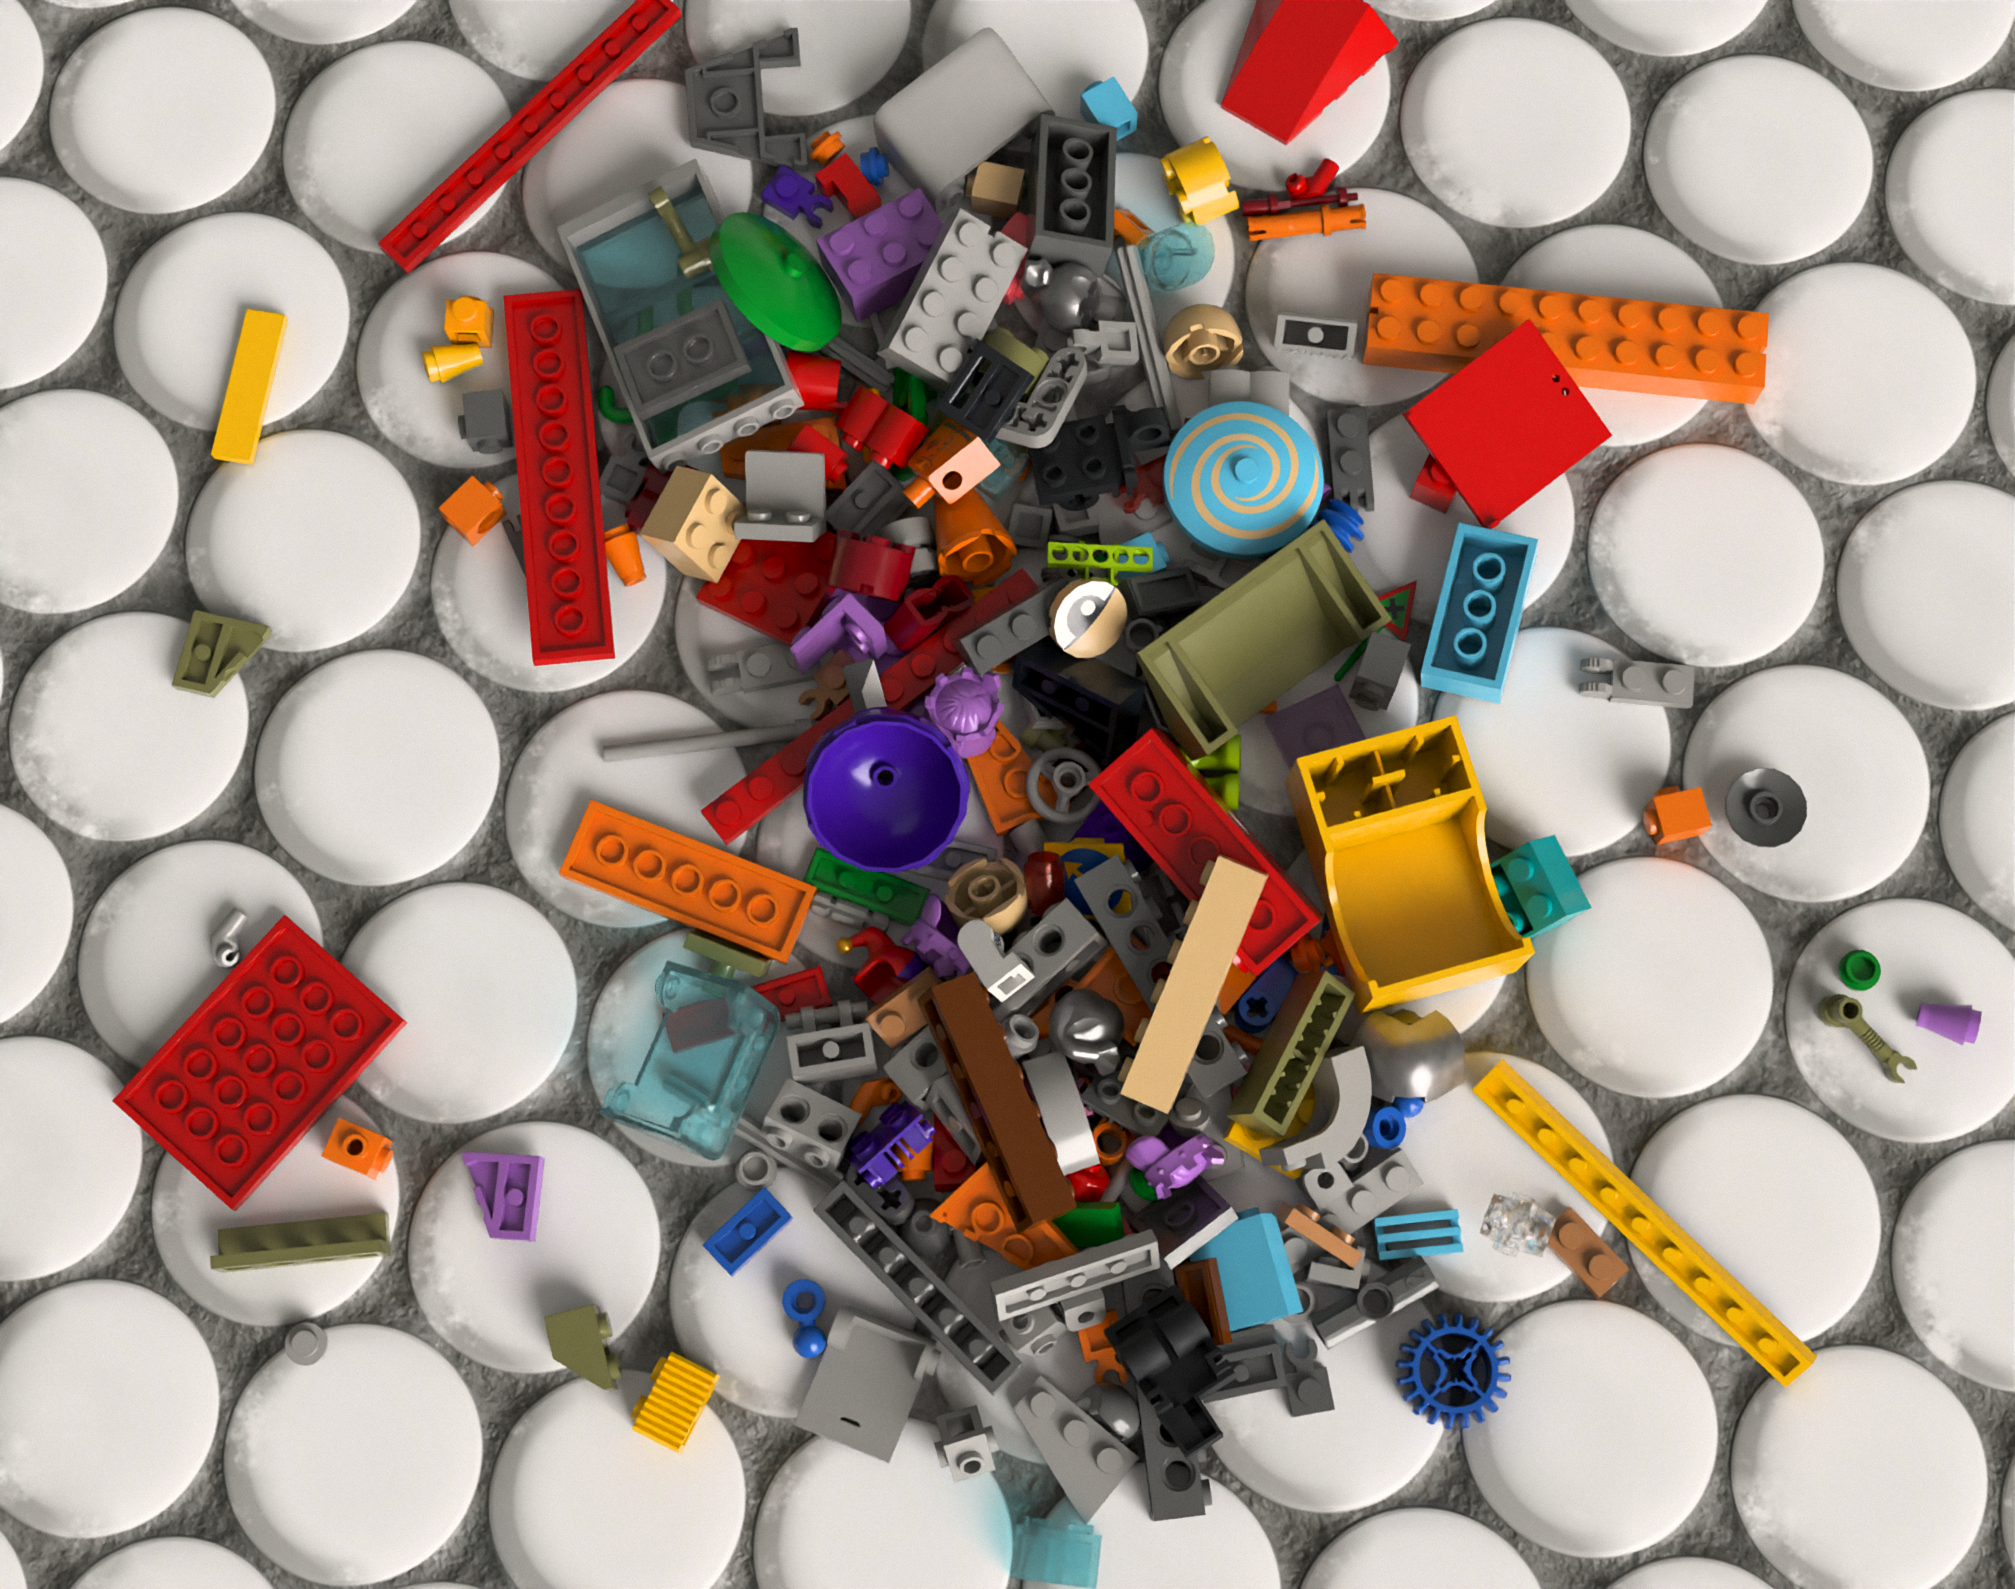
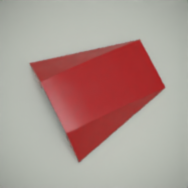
M1257 0L1229 79L1221 108L1282 144L1287 145L1320 116L1326 106L1334 99L1340 98L1355 80L1369 72L1384 54H1389L1398 46V40L1371 5L1363 0Z

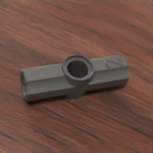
M1420 1255L1309 1318L1319 1339L1326 1349L1329 1350L1438 1289L1439 1286L1428 1264ZM1376 1291L1383 1297L1385 1306L1380 1314H1372L1365 1309L1363 1297L1366 1292Z

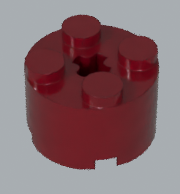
M837 529L825 585L852 593L868 595V597L902 603L906 594L916 548L894 542L892 548H889V539L866 534L863 541H859L861 534Z

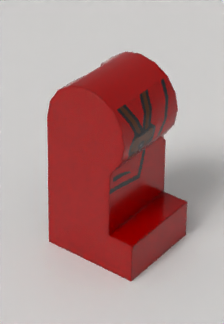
M847 153L815 174L817 190L821 195L828 198L835 195L849 212L850 222L881 207L879 194Z

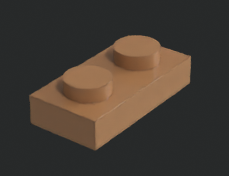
M929 966L867 1011L864 1020L870 1023L875 1032L892 1049L927 1024L917 999L930 987L943 983V981L937 977V974Z
M1283 1202L1274 1215L1352 1268L1355 1267L1362 1256L1361 1252L1351 1246L1355 1238L1333 1225L1330 1231L1317 1224L1321 1216L1301 1202L1298 1203L1296 1208Z
M1568 1207L1538 1236L1597 1299L1606 1293L1630 1269L1571 1207Z

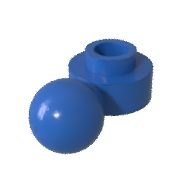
M1395 1096L1393 1103H1391L1392 1107L1372 1108L1369 1111L1363 1130L1368 1144L1377 1149H1392L1399 1146L1406 1133L1404 1118H1412L1421 1112L1424 1106L1421 1097L1404 1098Z
M809 1279L797 1280L791 1283L784 1291L782 1304L786 1314L791 1319L798 1321L799 1328L795 1331L792 1339L794 1350L804 1358H814L820 1355L826 1346L825 1333L815 1323V1319L821 1315L825 1308L826 1296L822 1287L815 1281ZM802 1292L809 1293L813 1299L812 1305L807 1309L801 1308L797 1302L798 1296Z

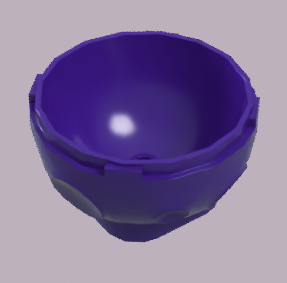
M874 707L861 710L833 728L828 729L816 742L805 762L803 807L808 827L820 846L825 847L834 857L864 871L898 873L914 868L918 870L936 860L938 855L953 841L967 813L970 784L963 760L939 727L922 716L895 710L891 707ZM882 770H889L893 776L890 780L883 781L878 777V774Z

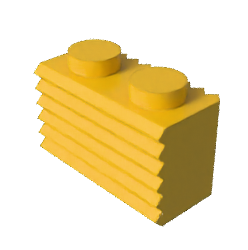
M672 1351L668 1359L661 1356L650 1377V1380L656 1382L648 1398L641 1395L631 1413L630 1419L636 1421L632 1430L681 1454L720 1376Z

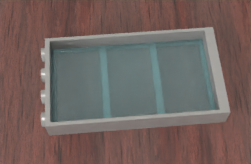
M696 158L556 227L647 456L661 474L674 471L676 466L684 467L687 462L703 454L717 452L724 444L738 437L752 435L759 427L775 419L787 418L796 409L805 405L779 343L760 331L740 312L723 289L715 271L711 272L710 269H707L688 280L676 260L683 256L648 193L662 186L694 243L707 236L711 237L713 230L725 219V216L710 180ZM722 298L727 305L752 371L642 421L636 412L613 348Z

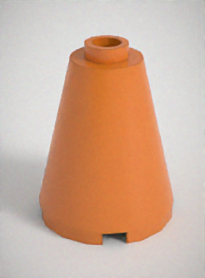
M975 487L949 505L933 495L937 567L942 577L959 575L963 582H972L974 587L993 582L1008 572L1012 566L1011 558L1013 554L1016 556L1017 553L1014 541Z

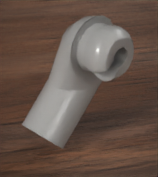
M236 908L229 912L210 937L213 958L216 964L222 968L229 969L239 963L241 953L237 935L250 920Z

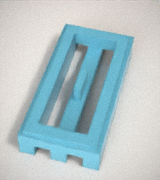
M1458 1209L1374 1218L1373 1225L1378 1262L1416 1258L1420 1255L1421 1257L1464 1252L1460 1237L1461 1228L1458 1223ZM1449 1220V1227L1390 1234H1384L1383 1227ZM1451 1236L1452 1244L1391 1251H1386L1385 1243Z

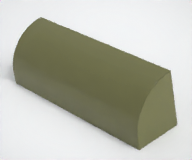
M1326 970L1298 974L1226 1116L1255 1132L1273 1137H1284L1356 993Z

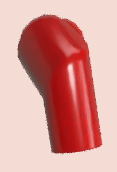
M1324 158L1313 176L1304 177L1302 174H1291L1285 181L1287 194L1292 199L1323 196L1339 171V166L1334 161Z

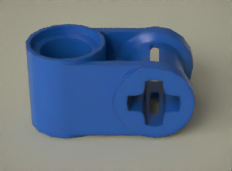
M1279 956L1258 977L1253 986L1241 997L1234 1013L1235 1022L1241 1030L1250 1034L1260 1033L1274 1021L1296 976L1300 974L1282 956ZM1257 1005L1263 1009L1260 1016L1256 1015L1251 1018L1247 1014L1249 1008L1253 1009Z

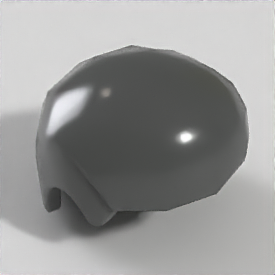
M1104 1380L1099 1381L1086 1389L1074 1402L1108 1432L1112 1433L1115 1431L1121 1435V1441L1131 1438L1139 1430L1141 1421L1137 1404L1132 1395L1121 1385Z

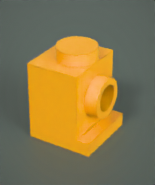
M461 296L457 300H446L444 330L451 344L460 345L477 342L479 348H492L494 309L489 308L485 300L474 296Z

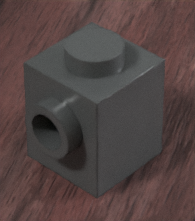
M502 389L463 393L464 415L458 416L459 432L461 439L468 440L473 452L479 451L482 454H495L501 452L502 448L513 447L509 406Z

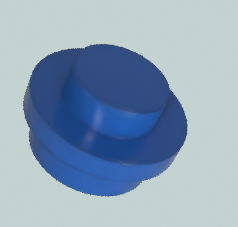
M871 147L869 152L860 154L862 174L870 184L874 183L875 186H883L884 177H889L890 173L888 159L885 153H879L877 147Z

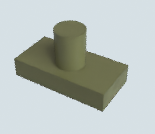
M698 930L688 932L683 946L687 950L712 959L703 987L724 995L727 993L735 969L760 978L767 975L772 959Z

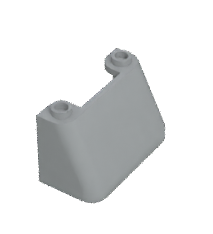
M987 27L974 34L886 101L876 112L873 118V125L879 153L886 154L888 162L914 190L917 188L921 189L935 213L938 214L946 207H953L964 196L965 175L1020 133L1027 139H1033L1040 115L1055 116V112L1003 39L992 28Z

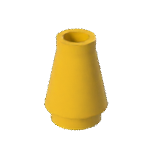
M477 342L460 345H432L430 350L421 352L429 382L439 380L440 384L474 367L483 365Z

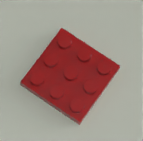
M826 530V533L814 542L741 539L718 583L706 580L696 599L700 604L792 647V640L798 632L806 626L811 628L814 626L836 589L825 585L836 534Z

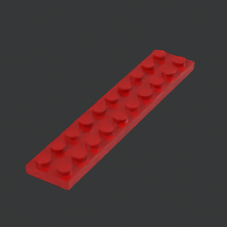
M581 289L505 295L503 298L534 666L614 659L615 647L583 294Z

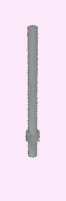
M811 718L795 719V724L603 746V756L605 762L790 741L795 740L818 721L812 722Z

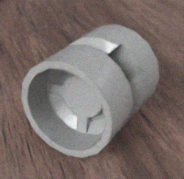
M926 517L905 518L888 524L880 531L882 538L890 540L889 548H892L893 542L916 548L907 588L923 586L941 577L937 567V551L931 549L935 544V537L930 519Z

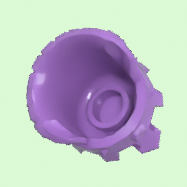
M962 667L960 673L945 676L941 673L935 678L936 685L930 696H925L926 708L924 709L923 717L939 727L961 758L983 754L991 747L992 742L996 738L995 726L999 716L1003 713L1004 703H1000L997 690L1001 687L998 674L987 671L981 677L973 673L972 667Z
M933 893L928 895L922 909L921 918L916 920L909 932L900 941L905 946L914 942V952L918 954L921 960L934 968L938 978L951 977L953 972H955L954 978L966 975L972 967L959 948L957 939L960 928L953 920L946 904L939 899L938 895Z
M1170 1124L1161 1130L1162 1133L1159 1139L1147 1135L1138 1137L1125 1151V1159L1135 1168L1145 1173L1144 1177L1147 1180V1184L1154 1189L1157 1200L1170 1197L1172 1195L1170 1188L1186 1186L1194 1178H1197L1204 1169H1209L1213 1163L1222 1164L1224 1160L1223 1151L1217 1148L1212 1143V1139L1208 1138L1205 1133L1192 1137L1181 1136L1174 1131Z

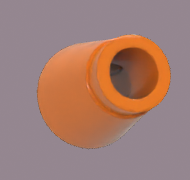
M628 524L604 532L606 558L623 581L624 586L629 587L645 580L647 576L644 572L645 569L636 532H631Z

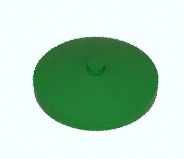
M747 212L729 215L713 230L710 237L709 250L711 262L718 280L735 306L760 331L788 348L803 352H813L822 349L839 333L842 313L836 291L818 261L793 235L773 221Z

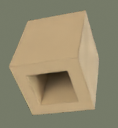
M983 161L978 165L977 173H970L967 181L965 196L971 197V211L1010 220L1020 209L1025 189V169Z

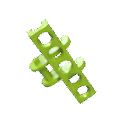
M1081 540L1078 543L1048 542L1046 546V567L1077 569V574H1083V578H1079L1082 580L1092 579L1089 577L1090 567L1108 568L1107 578L1101 579L1111 583L1113 586L1118 585V580H1114V576L1117 575L1118 571L1151 573L1153 569V547L1119 546L1118 542H1113L1112 545L1085 544V541ZM1103 550L1106 552L1108 559L1102 563L1097 562L1093 558V552ZM1052 552L1067 553V558L1062 561L1056 560ZM1072 553H1078L1077 560L1073 558ZM1119 555L1127 556V562L1120 564ZM1133 556H1145L1148 558V562L1143 565L1137 564L1133 560Z

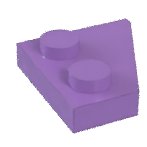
M463 1152L464 1164L469 1166L475 1184L473 1190L477 1202L484 1210V1222L489 1237L497 1240L535 1242L545 1158L530 1155Z

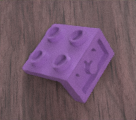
M849 593L842 600L836 598L829 603L821 614L823 618L812 628L806 626L793 638V646L790 648L796 670L801 675H804L848 633L850 635L847 639L862 655L869 652L876 660L888 650L884 627Z

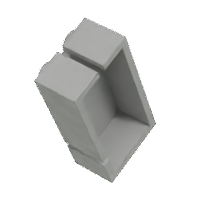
M961 208L946 217L876 353L945 393L970 354L968 353L972 352L970 346L977 338L981 341L1028 250L999 231L989 235L988 232L991 226Z

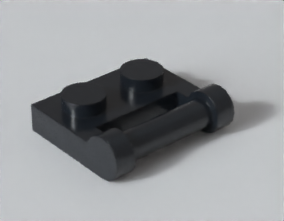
M976 338L970 346L971 354L943 396H937L931 406L988 444H991L1035 377ZM985 360L992 363L962 409L960 410L955 407Z

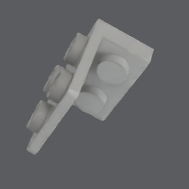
M748 450L745 453L747 515L734 522L735 539L814 542L826 533L825 455L822 452Z

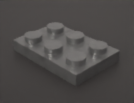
M722 298L613 348L636 412L642 421L752 371L727 305Z

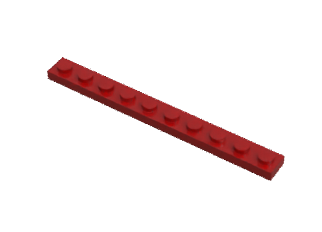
M636 0L378 243L380 249L405 273L409 274L682 16L680 8L671 0Z
M1023 567L879 675L887 707L905 711L934 689L937 676L941 673L945 676H950L965 665L951 639L1037 588V584ZM851 697L701 810L704 818L726 846L804 787L805 762L816 742L828 729L833 728L855 714Z

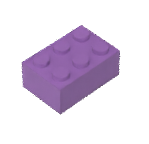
M920 188L816 239L821 265L857 323L906 297L943 225Z

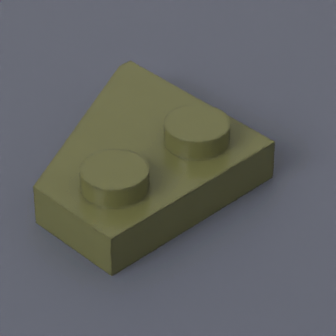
M194 610L172 686L177 690L215 698L270 638L271 628L266 625Z

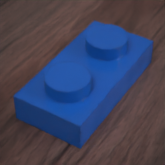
M763 1187L702 1246L733 1277L794 1218Z

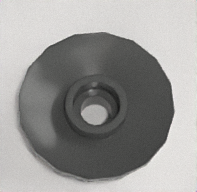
M1757 768L1743 773L1730 786L1725 798V815L1731 829L1743 841L1757 847L1775 848L1789 843L1802 830L1807 818V801L1801 787L1789 775L1776 769ZM1758 805L1767 807L1769 816L1766 818L1760 817L1756 812V807Z

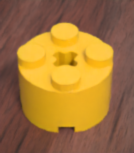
M1209 136L1164 155V158L1159 159L1164 172L1162 179L1169 195H1176L1180 206L1177 208L1186 229L1192 226L1196 228L1239 208L1235 190L1228 193L1226 189L1229 187L1228 180L1231 178L1213 141L1210 142Z

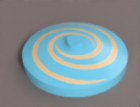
M1237 401L1222 403L1203 410L1191 418L1179 430L1169 447L1164 462L1162 486L1164 499L1174 522L1195 544L1222 557L1256 559L1275 554L1307 530L1322 499L1324 476L1321 459L1313 441L1296 421L1273 407L1255 402Z

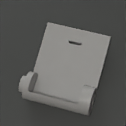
M842 1303L830 1330L827 1347L794 1425L889 1464L925 1374L934 1375L942 1352L935 1349L937 1340Z

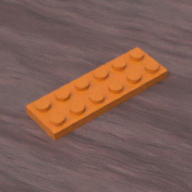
M594 800L589 802L558 873L562 878L784 965L788 963L811 908L812 900L817 893V887Z

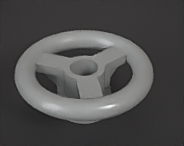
M1071 747L1050 749L1038 756L1027 772L1025 786L1029 802L1039 815L1053 823L1073 825L1084 822L1101 799L1094 792L1090 802L1084 808L1068 813L1070 799L1080 793L1083 787L1089 786L1088 784L1102 772V769L1090 755L1079 749ZM1069 759L1083 765L1088 772H1084L1082 767L1074 762H1064L1056 768L1050 763L1055 760ZM1040 774L1052 783L1054 791L1058 795L1055 810L1050 808L1039 794L1038 778ZM1068 779L1073 783V787H1064L1060 781Z

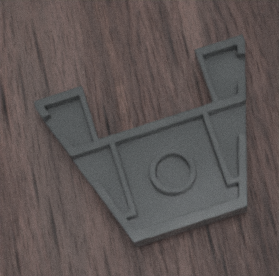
M798 28L783 31L784 35L769 41L765 38L752 43V48L734 55L729 52L685 70L689 141L691 147L778 167L784 165L791 170L809 172L805 133L765 136L761 70L801 66Z

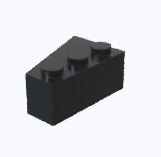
M1050 635L1045 636L1016 654L1012 687L1049 719L1055 716L1073 731L1070 737L1076 743L1081 744L1084 741L1101 756L1098 762L1105 768L1135 743L1145 682L1094 657L1076 658L1059 648Z

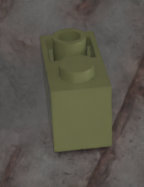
M591 1304L544 1317L554 1360L606 1391L618 1390L616 1380L622 1378V1370L617 1354L610 1355L607 1338L612 1337L613 1332L607 1312L601 1313L597 1305Z

